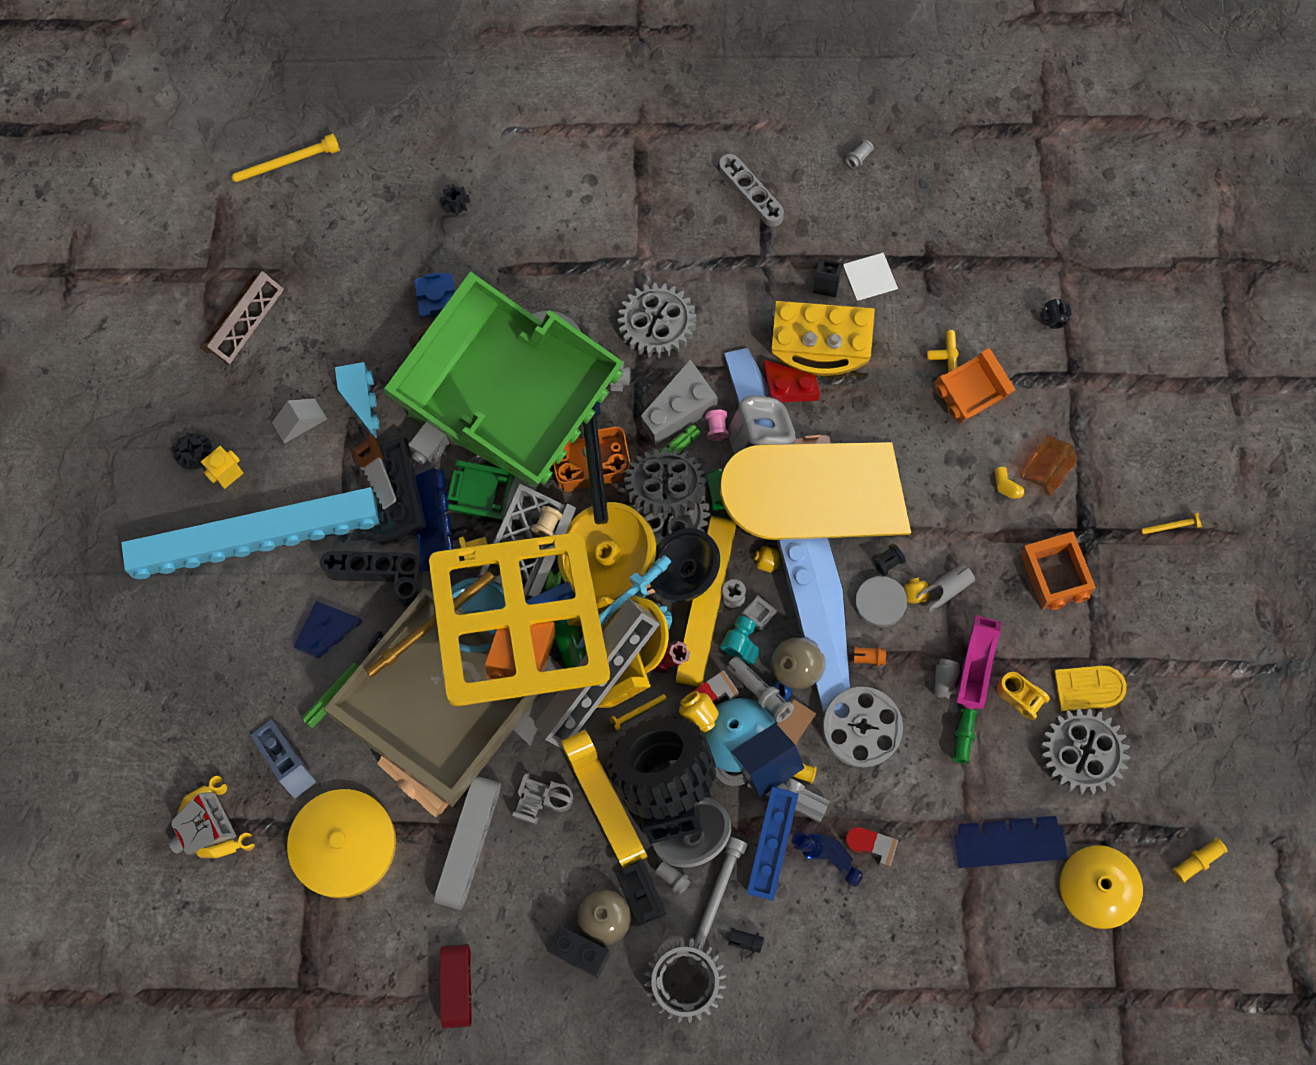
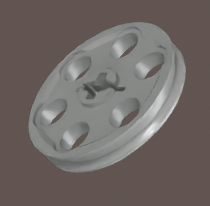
M855 687L843 691L832 700L823 717L822 731L826 745L839 760L855 767H871L884 762L896 751L902 739L903 721L896 704L886 694L874 688ZM861 694L869 695L872 699L871 707H861L858 703V697ZM835 705H846L848 708L847 717H837L834 713ZM882 710H889L893 714L894 719L891 724L881 722L879 715ZM861 720H864L866 726L877 728L878 730L868 729L864 734H861L859 728L848 726L847 724L857 725ZM834 730L844 732L846 739L843 744H836L832 741L831 734ZM880 736H886L890 739L891 747L889 750L884 751L877 746V739ZM856 746H862L866 749L867 757L865 760L859 761L854 758L853 749Z

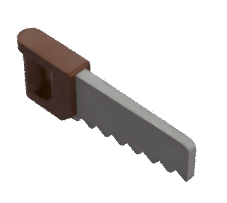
M370 433L366 436L367 439L352 449V453L357 466H360L365 471L364 475L368 476L367 480L371 482L370 486L374 487L373 492L379 498L382 509H386L396 502V497L382 462L383 455L375 436ZM371 449V452L363 457V453Z

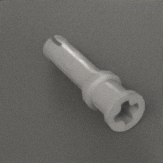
M739 656L731 659L727 669L756 695L759 705L763 708L766 707L774 715L776 722L779 723L787 719L793 712L794 705L791 702H786L779 695L777 688L769 687Z

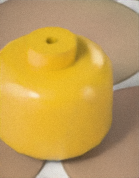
M765 545L755 552L753 560L757 561V569L774 572L780 564L781 555L779 550Z
M919 578L909 579V583L903 585L907 595V602L914 604L927 601L930 598L929 592L922 594L918 599L917 596L929 587L926 581H919Z

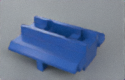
M439 272L424 275L425 277L414 280L419 316L426 317L432 315V318H435V316L439 315L455 293L452 273L441 274Z

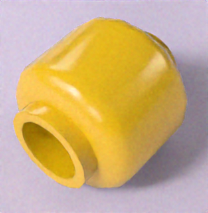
M695 691L681 700L679 714L682 718L695 723L703 732H707L715 726L718 709L706 693Z

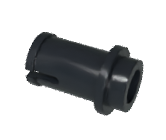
M732 928L728 946L752 951L751 954L754 955L755 952L761 953L764 937L759 936L758 932L755 935Z

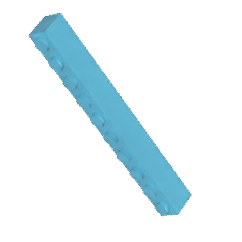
M369 487L121 542L125 571L132 578L146 579L155 573L168 574L182 567L195 568L200 566V563L209 561L217 563L224 561L227 557H245L254 551L266 552L281 545L294 546L299 544L300 541L308 539L321 540L326 535H344L353 529H370L374 525L380 524L376 496L372 488Z

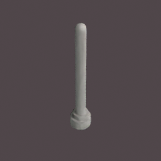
M729 837L725 845L724 853L727 855L696 933L694 945H698L702 940L704 946L737 858L740 859L741 854L744 855L747 848V843L734 837ZM687 957V962L690 965H695L698 962L693 957Z

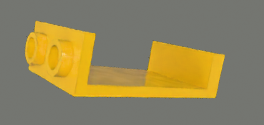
M609 597L596 600L598 614L603 613L616 600ZM622 606L615 611V613L609 618L606 624L601 628L602 633L613 620V618L616 616V614L619 612V610L622 608ZM571 618L567 621L569 626H581L578 618ZM639 652L597 708H612L650 687Z

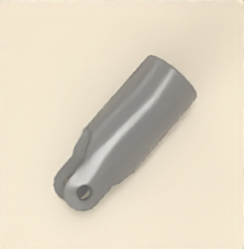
M960 563L923 590L917 596V599L922 594L928 592L937 593L941 596L937 602L929 607L928 612L930 613L975 582V577L965 564Z

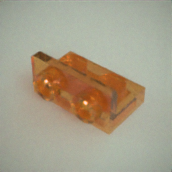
M1046 435L1020 471L1021 478L1042 486L1045 494L1051 496L1056 489L1060 488L1069 470H1072L1076 465L1077 457L1073 445Z

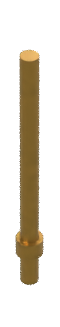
M490 571L453 599L454 611L495 579ZM436 613L393 648H387L380 654L381 657L365 669L367 674L372 678L387 665L391 666L398 661V656L437 626Z

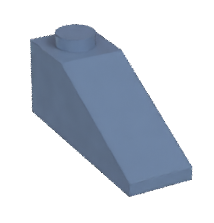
M272 719L250 735L279 782L294 799L316 783L305 764Z

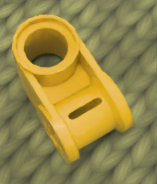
M1017 672L1007 673L996 686V691L1003 700L1013 706L1022 716L1032 721L1037 718L1036 713L1041 706L1050 700L1049 696L1042 689L1034 686ZM1005 681L1013 682L1016 686V691H1009L1005 686Z

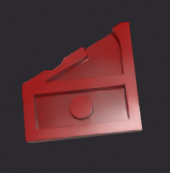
M764 361L763 370L769 397L775 398L780 402L819 401L820 391L815 375L771 361Z

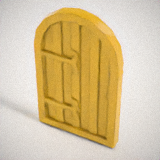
M1093 666L1054 671L1061 712L1076 711L1078 708L1081 710L1109 708L1116 706L1123 700L1126 694V682L1123 675L1110 666Z

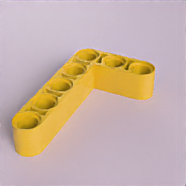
M586 729L562 740L561 744L622 868L625 869L647 858L646 852L598 759L596 749Z

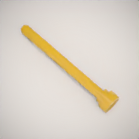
M334 133L326 135L325 139L321 140V143L233 173L231 178L234 182H239L324 151L326 153L331 152V154L339 152L340 148Z

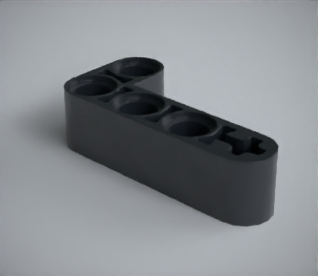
M329 551L323 554L320 559L322 570L331 580L394 582V593L404 606L409 607L421 592L423 569L418 558L412 553ZM365 563L362 569L353 570L356 564ZM382 564H390L385 571H379V567ZM415 564L413 570L404 571L406 565ZM413 588L410 595L402 596L404 589Z

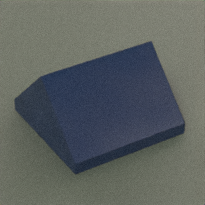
M773 723L730 751L759 798L770 792L772 786H779L804 769L796 745L776 723Z

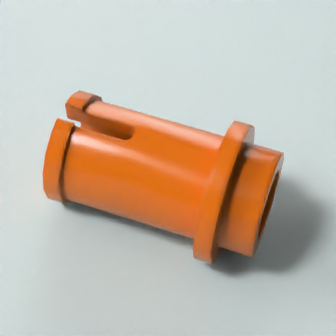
M881 646L878 649L855 647V654L865 656H854V663L878 664L877 667H880V664H886V649H881Z

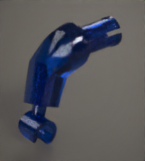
M802 832L793 835L791 840L792 845H795L793 847L802 851L806 858L828 860L840 872L845 868L849 872L844 879L852 886H858L863 878V873L850 864L854 859L838 840L819 834L806 835Z

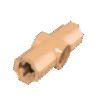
M380 757L377 764L397 782V785L410 798L416 799L435 818L448 807V804L384 757Z

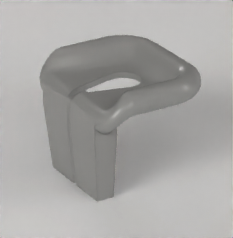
M751 395L742 399L738 406L739 409L727 430L729 431L728 438L734 455L745 448L755 445L792 444L795 440V430L786 407L779 400L772 397ZM766 418L773 423L774 427L760 426L754 424L753 420Z

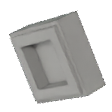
M757 595L741 613V616L753 620L756 623L755 628L761 632L777 614V610Z

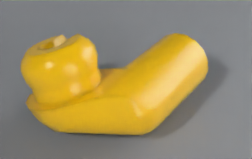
M1006 467L994 469L996 486L999 493L1011 499H1019L1024 495V488L1008 479Z

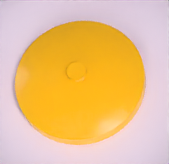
M607 502L609 519L606 524H596L594 522L593 506L579 513L570 522L566 534L578 533L584 538L596 600L603 597L617 600L632 587L630 577L634 573L642 577L653 567L655 562L656 540L650 524L640 513L625 504ZM558 554V567L562 573L561 576L565 583L569 581L575 593L569 558L566 554Z
M351 789L328 791L309 801L295 817L287 841L288 859L297 878L307 888L330 898L353 897L375 886L388 871L396 849L395 828L387 811L371 796Z

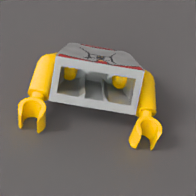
M212 777L209 786H202L183 798L177 812L178 815L172 820L171 824L176 833V836L169 841V846L173 852L179 854L184 850L187 855L197 854L200 858H220L235 853L236 849L239 848L244 851H250L255 847V844H250L249 846L242 845L245 838L252 837L249 833H243L237 841L233 840L237 836L216 796L223 795L228 789L226 784L215 788V785L222 781L221 777Z

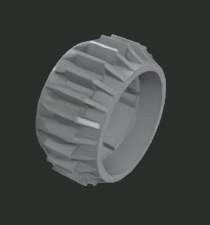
M681 937L679 944L676 945L672 939L670 940L669 949L665 945H661L663 954L654 952L653 955L657 962H648V965L653 970L645 972L646 976L651 977V980L645 982V986L652 987L647 996H655L652 1005L660 1004L659 1013L661 1014L666 1010L669 1012L668 1019L676 1015L678 1016V1022H681L683 1017H687L688 1022L691 1023L692 1016L696 1015L700 1021L703 1011L707 1015L711 1014L710 1005L715 1008L718 1007L715 998L723 999L724 997L719 989L726 988V984L720 982V980L726 978L727 975L726 973L719 972L724 967V963L716 964L719 954L711 956L712 946L706 950L703 949L702 940L698 945H694V939L691 937L689 944H685L683 937ZM677 952V954L666 961L668 964L681 956L693 957L698 961L701 959L700 956L704 958L702 966L707 969L709 975V986L705 989L706 996H708L712 984L715 983L711 995L703 1003L701 1002L706 998L704 995L691 1003H681L677 999L668 1001L670 994L665 991L663 985V972L667 969V964H664L660 976H658L659 966L668 956Z

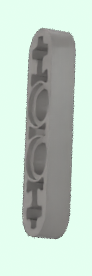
M724 155L719 161L721 175L767 226L776 227L780 225L784 217L783 207L736 155ZM726 164L730 166L734 164V170L731 167L726 168ZM747 178L751 183L748 186H740L738 180ZM756 194H761L765 197V200L757 203L753 201L752 197ZM769 211H770L772 214L777 213V217H775V216H773V215L769 217Z

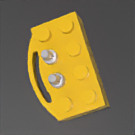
M776 301L772 356L790 368L817 376H833L854 371L870 361L875 308ZM792 357H801L816 362L844 360L848 361V365L830 369L813 368L794 362Z

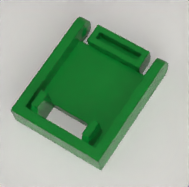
M456 460L455 466L463 468L464 472L453 471L448 500L458 503L457 505L447 504L446 510L502 521L509 491L515 476L500 468ZM498 483L507 485L503 507L494 504Z

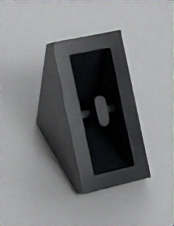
M820 259L815 273L813 293L836 297L844 264Z

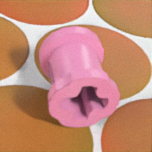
M711 410L705 414L709 424L707 438L711 441L727 439L729 437V431L726 430L725 423L727 412L725 410Z

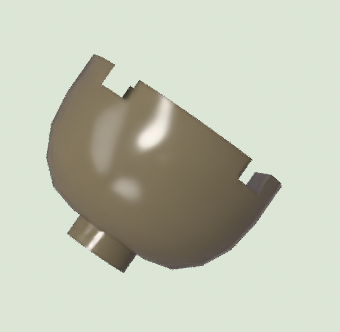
M792 637L781 642L775 648L771 658V669L774 677L780 684L791 689H807L822 678L825 670V657L815 641L805 637Z
M607 889L597 890L587 895L579 904L576 914L577 926L583 937L600 946L613 945L622 940L631 923L630 908L625 899L617 892Z

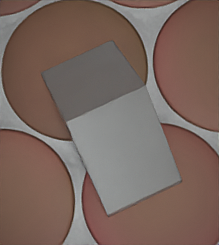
M315 398L288 400L272 424L285 444L327 420V417Z

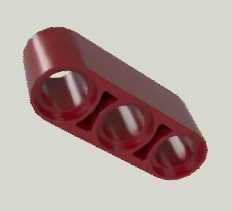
M469 944L446 945L440 948V1015L442 1029L471 1027L472 1024L471 952Z

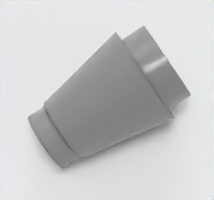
M940 659L939 664H936L934 696L950 699V694H952L962 672L959 670L960 663Z

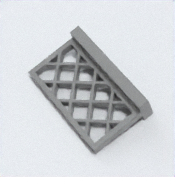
M519 483L492 544L499 543L500 540L509 537L510 541H515L514 535L524 531L528 539L533 538L530 531L533 525L528 526L524 512L535 509L538 518H540L542 514L540 507L544 505L555 508L563 515L562 519L557 521L552 533L554 535L566 534L576 508L569 504L563 505ZM521 492L530 496L534 506L525 509L521 508L518 501ZM516 506L517 512L512 513ZM519 515L524 528L512 532L508 523L509 519ZM505 528H506V531H507L508 534L503 535V533H504V531H505ZM554 543L541 545L540 550L555 548ZM556 555L536 557L534 563L526 566L523 560L519 561L520 571L523 572L526 580L523 586L525 600H529L541 593ZM490 564L483 565L478 576L482 577L487 573ZM501 575L494 576L495 579L492 582L502 586Z

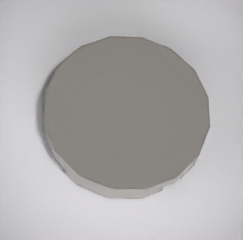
M876 576L867 579L860 586L856 594L855 607L859 616L867 624L886 628L896 624L903 617L907 608V595L904 588L896 580L889 577Z

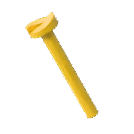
M1193 513L1191 519L1141 528V534L1193 524L1195 528H1201L1202 525L1198 517L1199 513Z
M663 694L618 719L612 716L610 717V723H614L616 730L619 731L621 729L620 724L667 700V698Z

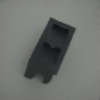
M644 860L619 871L617 877L638 926L666 914Z

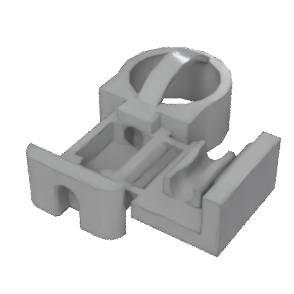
M527 773L524 775L519 787L518 795L520 800L512 816L524 822L537 825L539 818L536 815L538 810L543 808L542 802L545 807L551 808L556 812H565L573 805V793L565 784L551 781L549 786L529 779L530 775ZM563 789L570 794V797L554 791ZM555 797L568 802V804L564 807H555L550 802V798Z

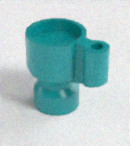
M739 615L734 623L735 629L729 630L726 633L720 648L725 653L733 657L739 656L746 663L754 665L760 649L749 640L748 635L753 633L756 623L745 616Z

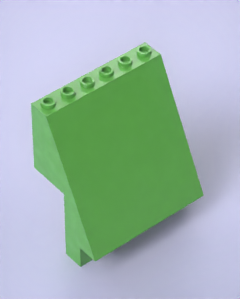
M470 271L386 385L384 394L408 410V417L422 425L426 422L445 433L449 440L536 488L540 482L545 485L553 473L549 470L553 463L559 464L567 453L564 450L567 443L573 444L581 433L578 427L582 422L587 424L595 413L592 407L596 402L601 404L609 393L606 387L610 382L615 384L623 373L620 367L624 362L550 310L546 313L543 322Z

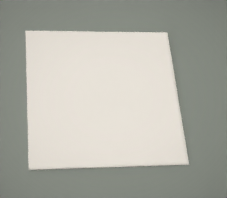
M884 253L844 264V269L857 301L898 289Z

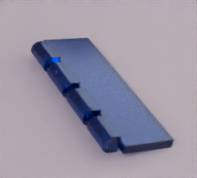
M431 468L416 475L427 528L417 531L422 571L425 572L430 570L429 558L433 553L454 549L452 537H447L452 534L450 515L445 513L449 511L447 492L442 490L446 487L443 469L436 470Z
M1056 816L1036 817L1037 828H1034L1032 818L1009 820L1010 831H1007L1005 820L983 822V833H980L978 823L959 824V835L954 836L958 868L1068 859L1063 826H1058Z

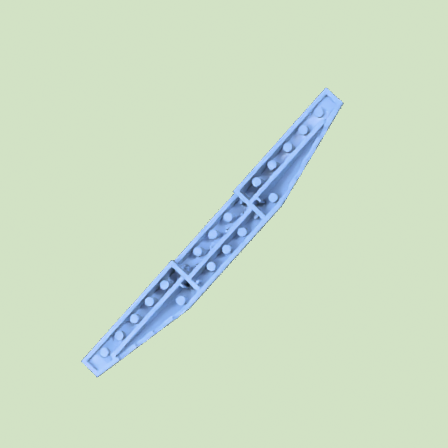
M748 348L724 353L738 406L741 400L747 396L769 397L766 381ZM769 419L753 420L754 424L767 428L774 427ZM828 538L777 540L801 635L815 641L825 657L824 673L822 678L815 682L824 715L832 700L843 691L850 689L842 586ZM837 704L834 707V713L839 718H845L848 715V708L844 704Z

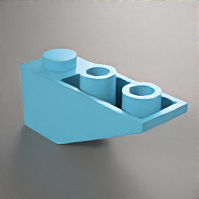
M364 362L335 367L337 388L342 399L369 434H373L377 439L376 429H380L378 415H374L373 407H377L375 392L371 393L370 385H374L372 370L368 371Z

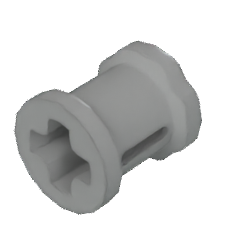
M732 579L723 586L722 598L724 605L728 608L735 609L744 604L746 589L741 581ZM735 591L738 592V595L730 597V593L733 594Z

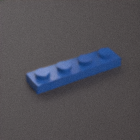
M772 786L747 890L749 895L774 901L799 797L798 792Z

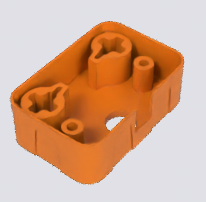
M620 427L599 429L598 435L604 485L624 482L625 471L629 469L630 463L624 431ZM580 435L573 444L568 442L564 447L567 453L559 464L554 462L559 489L564 488V492L590 488L587 458L583 455V450L586 447L585 438L581 439ZM620 464L621 469L616 470L615 465ZM571 473L572 478L567 479L566 474Z

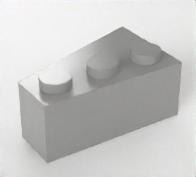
M691 359L641 415L642 428L655 446L704 418L707 412L717 410L716 394Z

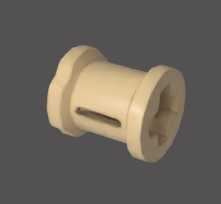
M542 506L540 509L542 514L537 524L533 525L531 530L540 537L553 536V529L557 521L562 519L563 515L554 508Z

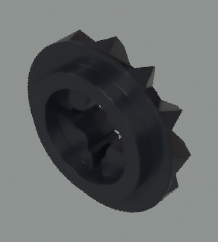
M199 432L186 433V436L178 438L176 446H173L175 461L179 466L188 470L203 467L204 465L201 461L213 452L211 441L206 435L204 436ZM190 444L197 448L195 449V458L187 452L190 450Z

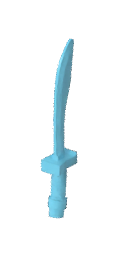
M663 555L658 559L654 566L642 577L637 573L630 577L632 587L599 615L601 628L628 598L630 599L633 595L645 598L648 595L646 586L661 572H664L671 563L667 556ZM584 637L580 641V649L585 646Z

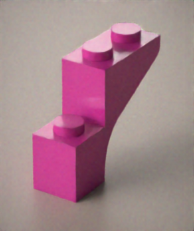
M978 615L974 617L957 691V703H961L966 708H984L993 658L1001 632V621Z

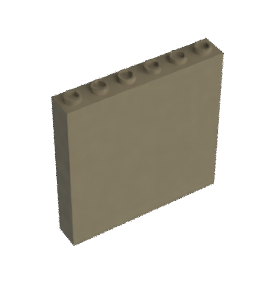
M424 587L324 708V711L329 718L450 807H453L541 694L463 706L451 705L446 696L437 626L398 656V661L393 665H387L371 678L365 669L378 660L383 651L387 648H393L436 613L433 592ZM461 608L455 611L457 615L466 614ZM488 631L460 635L458 640L459 643L468 646L492 644L496 633L493 635ZM460 650L465 682L472 683L491 680L486 678L485 663L490 650L478 653Z

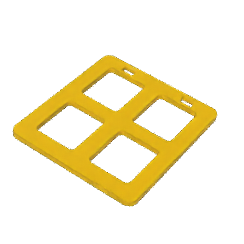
M567 533L438 551L430 556L429 565L446 696L451 705L463 706L602 685L609 680L610 669L584 538L580 534ZM554 543L555 548L544 550L539 548V545ZM566 554L569 558L576 596L568 600L533 605L527 604L525 602L519 561ZM475 555V559L459 561V556ZM498 564L505 607L498 610L457 615L454 611L450 571L458 568ZM578 618L581 622L588 664L580 667L539 672L536 668L530 626L536 623ZM507 628L510 631L516 674L506 678L472 683L465 682L458 640L459 636L467 633Z

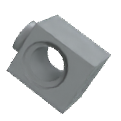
M426 422L409 443V448L414 460L420 464L427 463L432 467L450 443L445 433Z

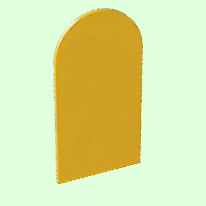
M892 442L755 445L736 453L726 464L721 475L720 495L727 513L743 530L763 539L784 540L911 534Z

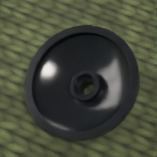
M684 528L667 535L656 546L655 562L665 555L671 560V563L650 584L658 595L671 602H687L702 595L712 585L720 568V551L714 539L706 532L695 528Z

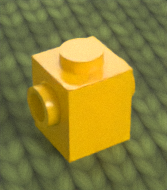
M221 446L201 461L206 468L203 473L212 483L217 481L224 489L243 474V471L237 464L240 462L239 458L231 450L226 452Z

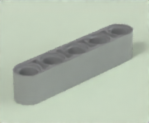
M477 776L470 784L438 883L434 903L460 911L463 909L499 797L500 782Z

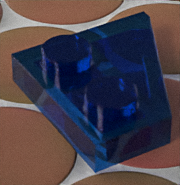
M316 601L294 648L316 658H321L329 651L332 645L338 644L344 639V635L355 626L361 625L362 620L359 617Z

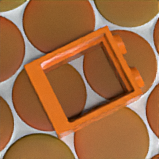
M1074 532L1028 544L1022 549L1020 555L1042 610L1047 608L1057 610L1064 607L1067 602L1075 600V603H1081L1090 599V595L1096 589V586ZM1068 550L1082 585L1050 594L1037 559Z

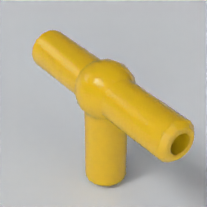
M954 330L945 332L946 350L927 351V360L947 359L948 373L958 368L957 358L959 353L956 349Z

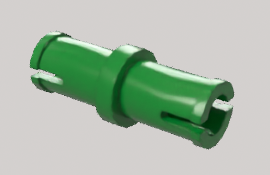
M960 709L958 730L954 732L956 742L952 761L958 764H969L971 743L975 741L973 731L977 712L973 709Z

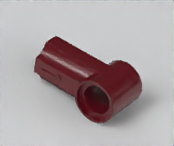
M680 641L668 643L663 659L652 671L667 673L669 667L679 666L683 662L688 661L690 652L687 650L686 644Z

